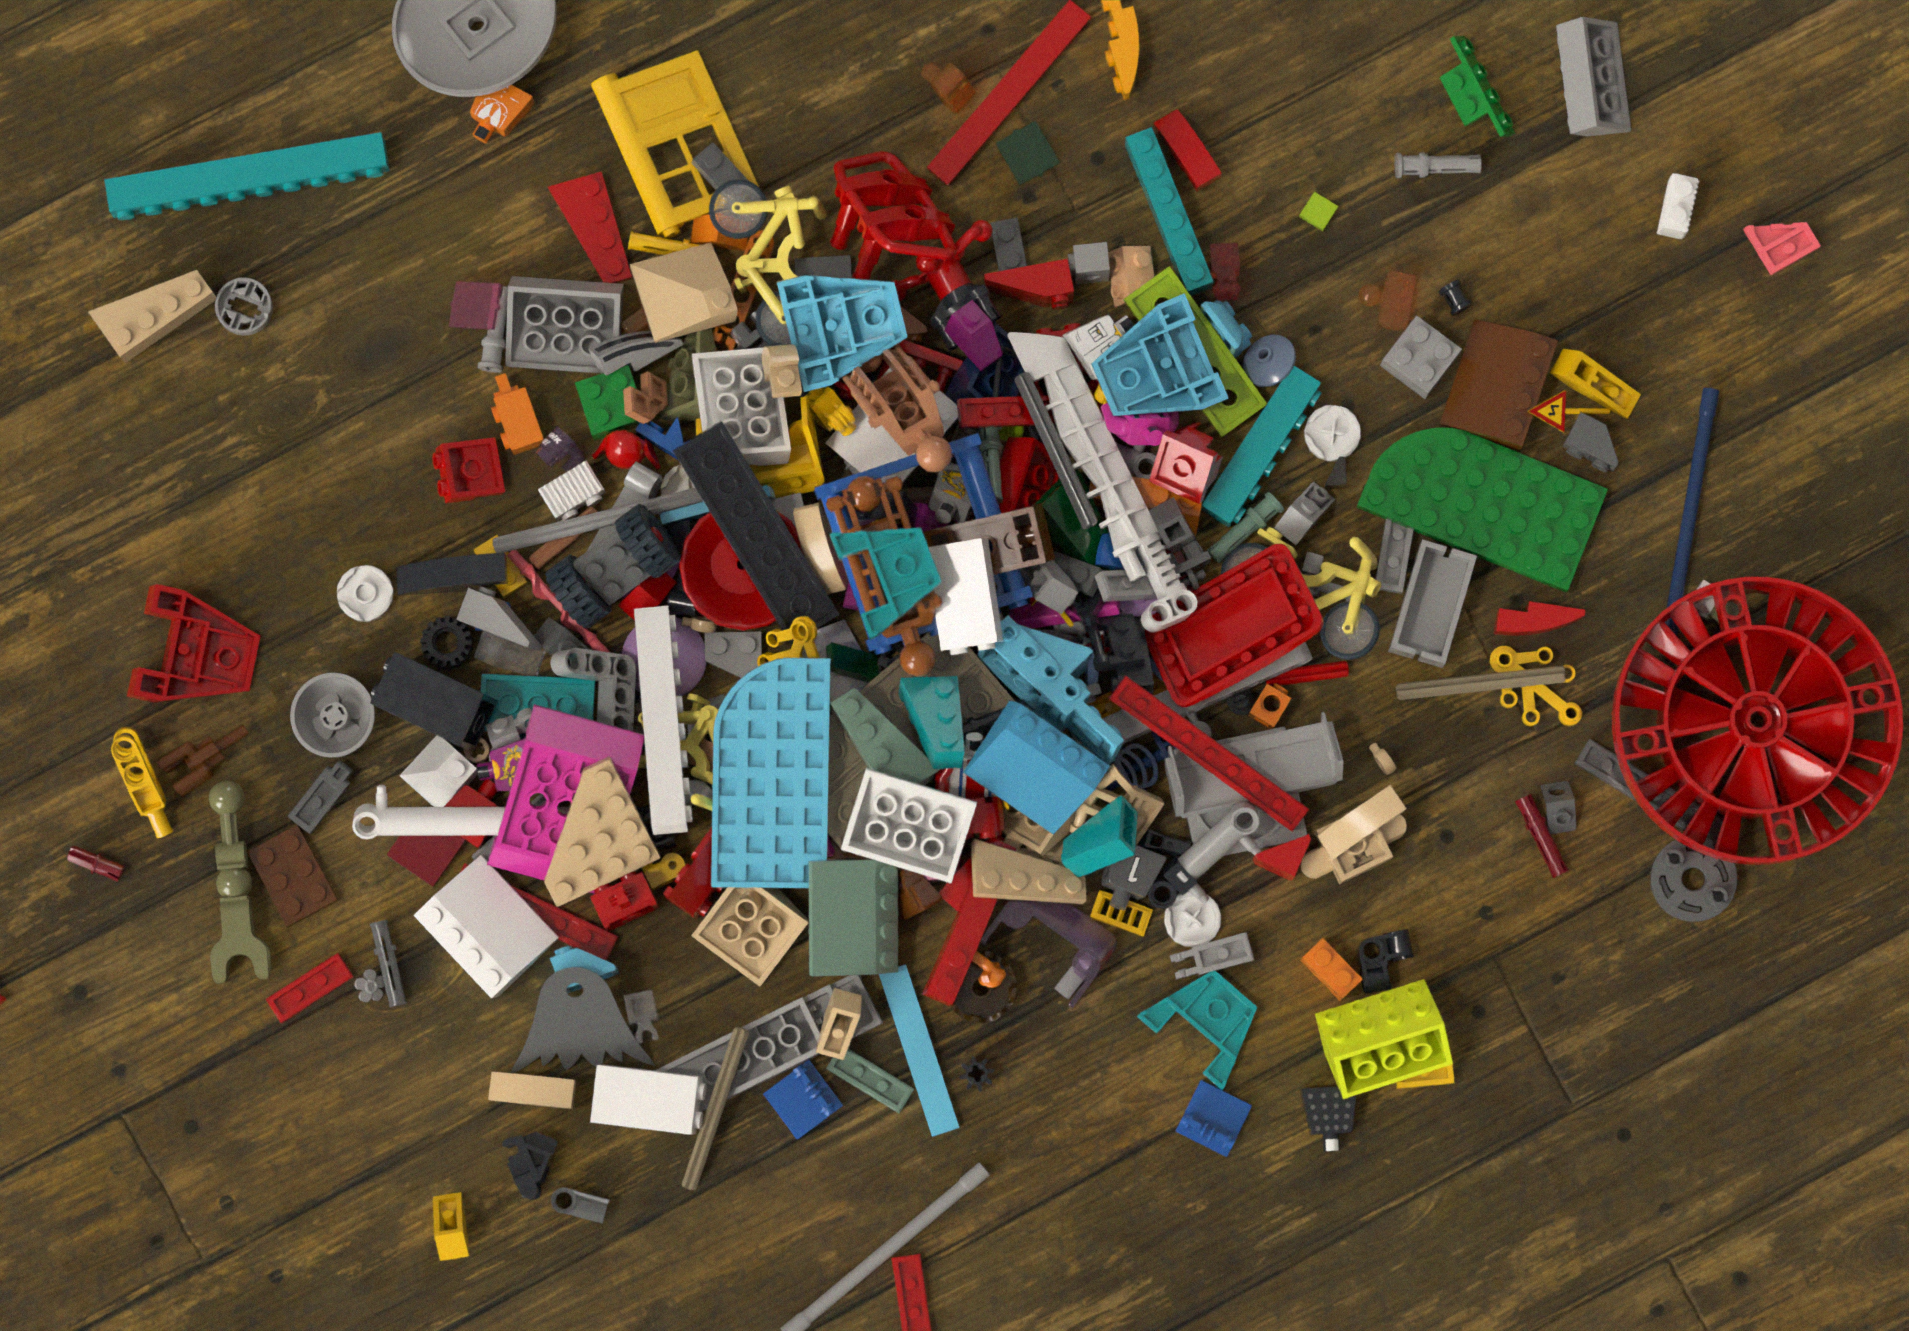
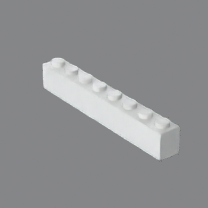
M668 606L634 609L653 835L688 832L687 822H693L691 805H686L685 795H690L689 777L683 778V768L688 767L687 751L681 750L680 740H686L684 723H679L678 713H683L682 696L676 695V686H681L680 669H674V659H679L678 643L672 642L671 632H677L675 615H670Z

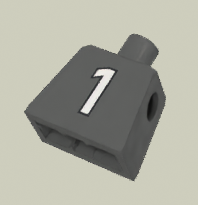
M1136 845L1135 855L1104 867L1101 884L1114 891L1109 905L1119 910H1126L1130 898L1136 900L1144 898L1161 870L1166 857Z

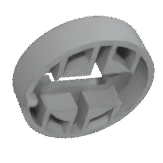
M237 278L229 281L220 289L215 301V311L219 321L228 331L246 336L261 331L269 323L273 313V303L270 294L261 283L250 278ZM239 284H247L245 288H238ZM258 289L264 293L261 299L256 294ZM237 297L258 305L257 310L261 311V315H255L252 318L231 310L232 305L228 304V301H235ZM227 314L231 318L230 325L225 322ZM243 325H250L249 329L242 330Z

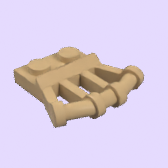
M1112 764L1096 789L1078 807L1075 820L1071 822L1069 830L1073 833L1086 822L1087 814L1094 816L1103 809L1093 804L1097 797L1111 803L1120 796L1104 789L1117 780L1127 792L1124 798L1138 812L1137 845L1165 803L1161 797L1138 788L1137 785H1131L1119 769Z

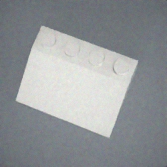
M763 348L692 354L702 432L722 421L749 465L787 464L791 453L784 398H773L770 381L765 382L761 359Z
M889 368L883 376L889 374L892 370ZM939 390V392L934 394L945 434L958 419L957 405ZM859 404L852 411L856 429L847 436H843L840 432L835 431L826 442L830 448L858 472L908 457L882 425L876 429L874 427L871 428L868 423V416ZM916 467L883 477L881 481L883 483L886 482V479L898 476L903 483Z
M866 768L843 838L841 850L951 883L977 802Z
M480 855L445 885L414 915L491 998L500 996L559 938L493 866L487 865V860L483 855Z

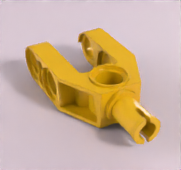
M121 727L114 734L111 748L112 755L141 816H148L156 838L164 837L173 832L163 810L166 804L164 792L139 734L132 727ZM122 733H130L134 738H132V737L129 736V735H121V734H122ZM128 741L132 746L125 748L120 746L119 742ZM140 767L143 772L134 773L130 768Z

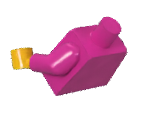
M1100 384L1095 391L1094 398L1098 402L1103 403L1101 410L1108 431L1114 433L1129 445H1160L1162 435L1167 430L1174 433L1178 427V411L1113 416Z

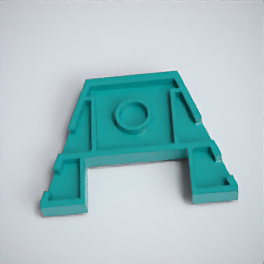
M921 528L874 532L855 531L854 533L833 532L830 534L839 560L864 550L869 551L889 602L886 605L861 614L870 640L875 639L942 584Z
M1211 971L1147 1010H1144L1137 1017L1156 1034L1175 1012L1186 1019L1221 1050L1202 1074L1222 1090L1226 1085L1257 1006L1219 973Z

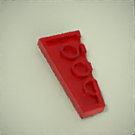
M602 172L549 186L550 193L602 282L618 284L632 280Z

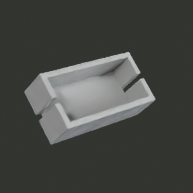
M1422 539L1388 652L1413 659L1415 654L1419 655L1418 661L1443 668L1447 660L1477 556L1452 548L1449 557H1443L1446 552V546Z

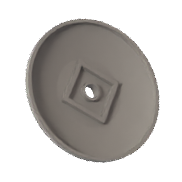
M397 0L392 19L394 46L406 70L418 82L429 89L457 97L490 94L520 80L543 57L552 40L556 26V0ZM475 22H484V26L480 30H471V26Z

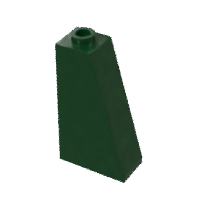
M1076 469L1075 472L1085 494L1089 493L1088 487L1082 474ZM1059 478L1033 504L1043 505L1049 535L1065 555L1099 567L1103 571H1110L1107 568L1095 565L1100 539L1108 531L1106 528L1101 529L1099 526L1103 520L1093 498L1088 500L1098 523L1091 528L1084 529Z

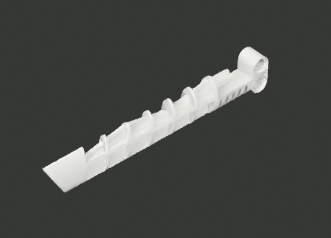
M1008 333V338L1024 371L1030 373L1034 382L1044 378L1050 404L1045 407L1047 411L1052 410L1059 438L1077 462L1072 465L1074 470L1082 468L1097 488L1087 493V498L1091 499L1099 495L1101 496L1106 520L1101 522L1099 526L1101 529L1109 528L1114 557H1119L1130 582L1147 575L1158 598L1142 613L1141 623L1143 627L1149 632H1158L1184 621L1195 611L1197 598L1186 589L1184 583H1180L1179 578L1181 576L1179 573H1175V564L1170 563L1169 559H1171V556L1165 552L1167 547L1160 542L1162 537L1154 524L1151 514L1111 432L1106 427L1103 415L1066 339L1041 334ZM1176 601L1184 602L1187 611L1180 610L1176 605ZM1151 611L1158 612L1162 617V622L1154 620Z

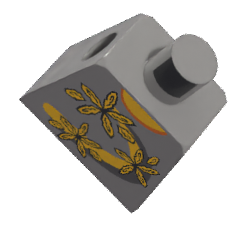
M952 462L944 470L939 471L928 507L935 511L936 519L941 523H948L951 519L958 523L967 522L974 515L959 467Z

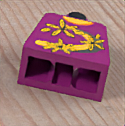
M526 737L491 750L489 753L491 762L477 764L479 779L487 780L494 778L497 791H510Z

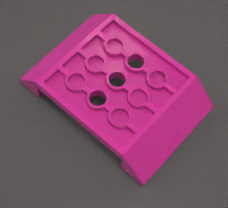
M534 705L526 729V739L487 865L544 880L567 818V814L561 813L558 810V804L565 800L572 803L583 769L610 756L630 795L638 769L644 734ZM535 793H541L546 797V802L541 806H534L530 802V797Z

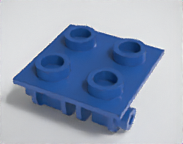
M810 1060L799 1065L792 1073L763 1094L797 1140L843 1106Z
M1200 1080L1175 1132L1227 1157L1252 1105Z

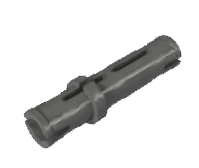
M383 920L371 923L370 927L376 947L373 951L374 955H378L390 1008L406 1004L407 1001L405 1000L394 952L397 950L396 944H392L388 921ZM381 937L384 938L389 961L386 960ZM388 966H390L396 990H393Z

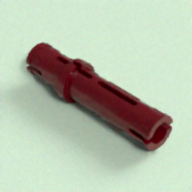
M1532 794L1515 801L1526 823L1524 826L1533 836L1552 878L1569 871L1545 823L1547 819L1545 816L1542 817Z

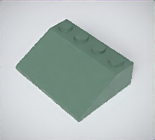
M867 857L809 861V976L873 975L898 972V867Z

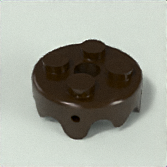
M978 951L991 962H999L1000 967L1006 972V977L1000 985L990 988L986 995L978 996L973 992L972 988L983 969L971 961L954 1003L950 1006L958 1016L966 1021L985 1024L1001 1018L1009 1011L1015 1000L1017 982L1012 968L1006 961L992 952Z

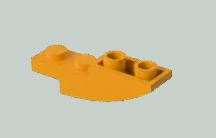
M1100 0L1103 11H1109L1111 21L1108 22L1110 35L1112 38L1117 37V39L1109 41V50L1105 51L1108 66H1114L1116 77H1113V83L1116 93H1122L1123 99L1127 100L1130 98L1134 87L1139 56V34L1134 7L1122 9L1120 0Z

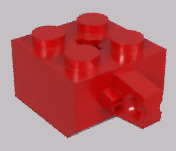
M632 871L620 877L621 882L613 886L610 883L601 885L594 889L595 894L590 896L599 918L608 932L660 908L642 872L637 874L636 871Z

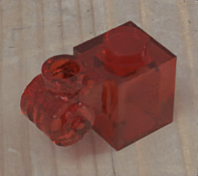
M1238 242L1210 244L1208 251L1210 274L1212 278H1217L1215 286H1212V291L1218 301L1237 300L1239 291H1241V285H1238V281H1236V277H1239L1240 272Z

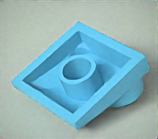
M1220 300L1214 303L1205 301L1201 304L1200 310L1234 358L1251 345L1249 339L1252 335L1243 323L1241 325L1237 323L1233 317L1235 312L1227 301L1223 303Z

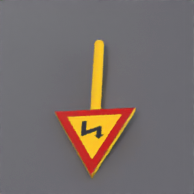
M1566 390L1528 410L1529 413L1562 432H1565V414H1580V412L1584 414L1610 413L1608 408H1565Z

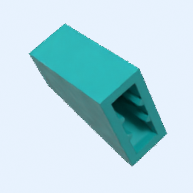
M1119 796L1063 840V851L1061 854L1063 865L1079 878L1135 855L1138 818L1136 809L1123 796Z

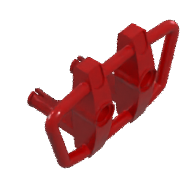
M877 151L839 160L834 164L833 170L837 181L834 193L836 197H840L841 207L836 218V228L830 244L839 250L846 249L851 232L855 229L857 222V230L862 233L864 239L858 254L859 261L852 279L870 280L873 268L877 265L883 248L893 253L948 260L956 255L957 247L951 236L955 224L949 218V214L939 211L930 198L933 190L930 189L926 180L912 175L897 156L889 152ZM880 162L887 163L893 168V170L884 169L882 171L867 172L848 178L846 175V170ZM866 206H885L889 208L869 212ZM941 239L944 248L895 241L913 242L917 240Z

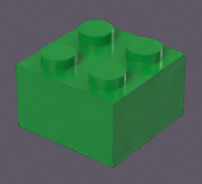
M629 365L621 367L607 376L603 373L575 382L594 441L603 439L608 433L616 430L628 431L638 427L640 422L625 415L623 390L630 386L636 389Z

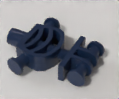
M1155 732L1151 733V737L1158 751L1151 754L1148 749L1138 743H1132L1125 748L1122 745L1116 759L1113 761V764L1131 785L1138 786L1136 775L1141 772L1142 785H1139L1138 788L1144 791L1155 785L1158 779L1157 763L1162 760L1165 761V758H1169L1166 748L1172 745L1169 742L1162 743L1159 735ZM1131 750H1138L1145 754L1146 757L1140 759ZM1123 756H1128L1135 763L1130 764ZM1152 767L1153 777L1147 782L1146 769ZM1115 780L1106 788L1109 791H1113L1121 785Z

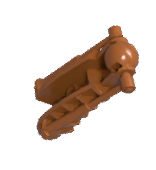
M898 476L886 479V482L883 483L881 478L857 477L850 482L847 489L842 490L843 496L839 497L837 495L828 498L827 502H825L827 509L835 512L841 533L897 529L895 520L900 518L904 529H911L899 490H902L903 483ZM886 492L893 494L899 513L892 515ZM882 501L887 517L860 526L855 510L863 513L870 512L876 509ZM846 505L854 527L851 529L847 528L841 510ZM864 550L847 557L865 612L876 608L872 596L876 595L879 606L888 604L889 602L876 569L873 567L869 551ZM859 554H863L867 566L865 570H863ZM865 575H870L874 590L870 591ZM935 590L881 633L886 638L901 634L905 646L901 650L900 665L911 676L920 677L927 675L932 671L936 663L934 649L927 642L921 641L917 629L931 624L935 608L941 607V604H943L941 597L935 593Z

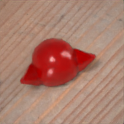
M616 430L608 433L597 451L592 454L593 459H597L606 452L610 463L622 469H630L635 462L641 464L645 457L649 459L657 470L661 468L652 443L647 439H640L634 433L627 430Z

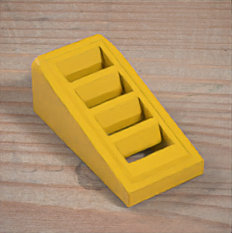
M1099 890L1090 918L1144 937L1153 909L1129 901L1127 907L1131 908L1132 911L1127 924L1123 923L1122 919L1126 910H1120L1116 920L1111 918L1114 907L1110 905L1106 916L1100 914L1105 900L1111 901L1113 894ZM1137 911L1143 913L1138 928L1132 926Z

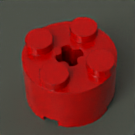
M998 796L969 798V800L975 801L977 804L966 839L974 838V833H979L980 838L1002 835V830H1005L1002 799Z

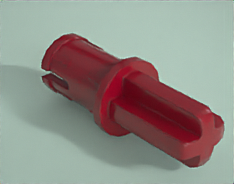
M72 846L67 856L70 862L91 870V874L98 873L116 882H119L125 865L102 857V853L96 855L77 846Z

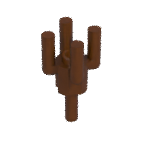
M241 725L217 742H214L210 736L197 745L190 741L185 742L159 759L157 763L162 770L169 773L186 762L192 772L173 784L176 792L183 797L211 779L214 775L212 768L225 760L221 752L247 736L249 732L244 725Z

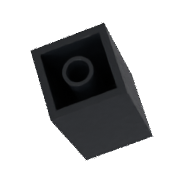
M394 652L393 656H390L384 664V674L381 681L377 682L372 689L370 704L460 747L475 752L486 729L485 725L488 724L499 700Z

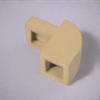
M795 345L765 346L761 359L765 382L770 381L772 397L801 396L802 387L798 370L799 357Z

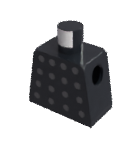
M1338 1087L1302 1088L1300 1094L1310 1135L1323 1136V1152L1341 1151L1340 1134L1352 1133L1356 1095L1343 1099Z

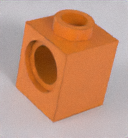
M1275 683L1273 686L1266 684L1248 716L1267 728L1274 729L1291 700L1287 696L1288 691ZM1267 698H1274L1279 703V709L1274 712L1267 711L1264 708L1263 701Z

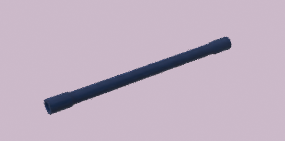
M1703 388L1699 422L1667 608L1682 598L1684 594L1711 430L1720 392L1713 388ZM1670 618L1665 624L1678 637L1679 628Z

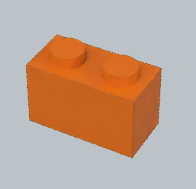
M1323 938L1300 960L1339 1001L1362 980L1353 968Z

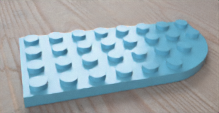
M780 658L766 662L739 679L723 699L713 728L711 887L809 888V861L827 860L830 658Z

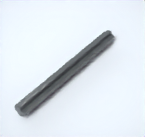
M1021 373L1015 377L1014 381L1082 528H1091L1098 523L1096 515L1030 373Z

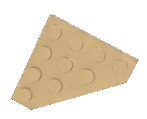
M610 756L583 769L563 830L554 850L544 883L557 907L660 859V854Z

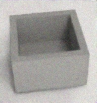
M1416 316L1384 357L1380 366L1426 399L1457 359L1462 349Z

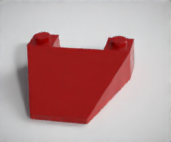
M159 584L149 586L144 614L169 619L171 624L161 672L141 667L132 669L127 697L156 703L249 691L260 635L185 590Z

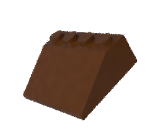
M1475 319L1439 425L1464 430L1520 452L1533 414L1529 413L1528 410L1537 405L1558 340L1531 331Z

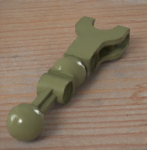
M223 780L216 783L210 790L208 799L210 807L220 815L222 843H216L215 845L217 870H220L216 879V887L219 894L223 897L220 898L222 937L214 945L210 953L212 976L216 984H223L229 979L230 963L239 955H246L252 960L255 975L258 978L264 980L269 979L271 976L270 948L255 934L251 896H247L252 888L251 875L245 869L248 868L247 846L245 841H239L237 812L241 810L244 804L245 795L240 785L231 780Z

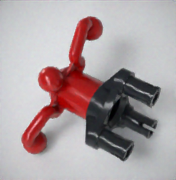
M986 220L974 222L971 228L956 241L957 252L953 258L941 260L917 256L916 266L922 273L909 276L900 281H892L895 283L899 302L905 298L908 289L930 282L941 302L929 323L934 331H938L948 351L958 348V345L949 337L944 329L951 315L971 300L988 316L992 324L1002 317L989 296L991 292L986 285L973 284L960 263L961 258L964 256V249L974 239L979 242H985L992 236V225Z

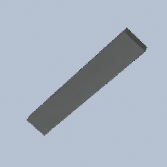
M1589 739L1574 764L1636 801L1622 775L1616 754ZM1627 762L1635 782L1649 775ZM1669 787L1649 803L1656 811L1677 791ZM1692 802L1675 825L1685 831L1700 805ZM1715 815L1706 838L1717 842L1723 819Z

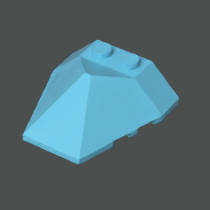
M802 275L777 282L791 344L795 345L798 352V370L804 392L836 383L841 377L853 371L857 366L861 367L868 360L882 354L886 349H890L907 338L895 283L892 281Z
M1185 293L1158 304L1091 363L1113 416L1202 410L1228 399L1218 372L1214 373L1195 329L1193 321L1196 319Z

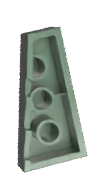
M851 688L829 702L831 710L868 769L916 784L940 770L933 769L929 759L856 688Z

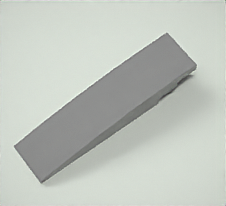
M849 975L743 1026L742 1028L749 1031V1035L727 1100L820 1055V1053H816V1048L825 1012L834 988L862 995L861 1015L852 1039L883 1024L861 976ZM733 1032L655 1071L703 1076V1083H706L707 1086L705 1099L700 1102L699 1112L707 1110Z

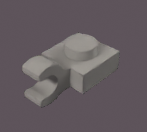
M530 708L521 710L516 719H513L511 715L499 718L485 725L493 749L521 740L519 735L526 733L529 723L526 720L530 719L532 712Z

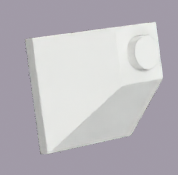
M436 736L402 772L400 777L433 807H444L463 786L469 785L478 773L477 768L443 738Z

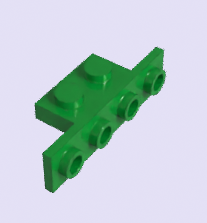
M1465 36L1451 37L1450 41L1462 63L1440 76V79L1464 126H1469L1489 114L1500 137L1512 136L1515 134L1512 128L1513 121L1509 114L1503 111L1499 103L1500 96L1498 92L1490 86L1486 78L1488 74L1485 67L1477 61L1472 42L1465 38Z

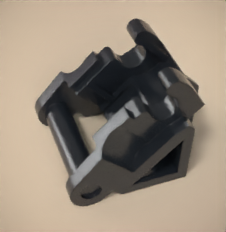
M533 1132L526 1136L510 1137L502 1142V1145L509 1149L513 1146L518 1147V1153L508 1158L509 1163L507 1165L521 1195L530 1200H536L541 1196L540 1183L546 1180L555 1158L553 1154L558 1144L555 1139L538 1132Z

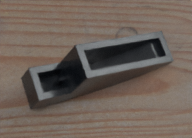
M504 552L449 557L396 567L398 596L467 592L468 588L479 591L480 586L483 587V585L508 584L507 557Z

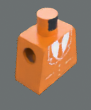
M513 85L490 94L476 96L470 114L479 124L472 135L483 143L488 142L494 131L505 137L508 136L535 103L533 97Z

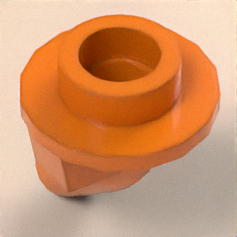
M976 950L972 962L983 969L978 978L979 984L989 988L1000 985L1006 977L1005 970L1000 967L999 962H991Z

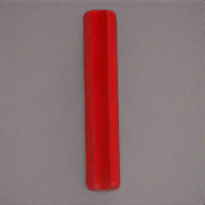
M1347 661L1301 666L1265 682L1270 686H1273L1274 683L1282 686L1342 678L1349 675V667Z

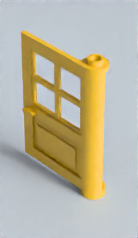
M698 50L618 79L616 73L608 74L598 78L591 84L658 236H664L667 239L674 237L680 233L679 228L685 222L709 214V204L713 194H708L698 170L692 165L693 158L683 135L712 125L723 149L722 153L750 182L758 186ZM677 138L688 165L658 175L647 149ZM691 171L702 194V198L673 208L661 181ZM744 192L739 195L743 200L749 199ZM719 195L715 202L714 211L732 204Z

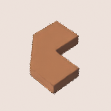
M648 371L640 375L641 391L631 386L623 390L625 415L642 424L651 421L658 412L668 406L666 381Z

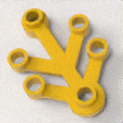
M800 616L793 621L789 629L769 631L766 634V642L770 647H778L787 640L793 639L794 642L789 650L774 654L766 652L759 655L757 658L758 666L766 663L765 658L768 662L780 658H803L802 652L804 648L808 658H820L814 642L817 637V627L814 621L807 616Z
M1500 646L1491 653L1490 665L1497 673L1525 670L1519 664L1538 662L1541 665H1547L1553 659V652L1548 647H1541L1538 651L1516 653L1511 647ZM1541 651H1546L1549 654L1547 661L1539 658ZM1501 655L1508 656L1509 663L1506 665L1501 664L1499 657ZM1563 665L1565 669L1571 672V677L1563 682L1568 683L1574 679L1575 670L1570 665ZM1545 685L1521 687L1524 708L1522 721L1525 725L1534 726L1540 719V714L1535 709L1534 692L1558 711V718L1562 724L1573 726L1580 721L1582 710L1579 705L1573 702L1566 703ZM1512 688L1501 689L1500 704L1504 708L1514 707L1518 701L1516 693L1512 691ZM1505 695H1511L1514 702L1506 704L1503 699ZM1569 708L1575 710V718H1568L1566 710ZM1527 713H1534L1536 720L1528 722L1526 720Z

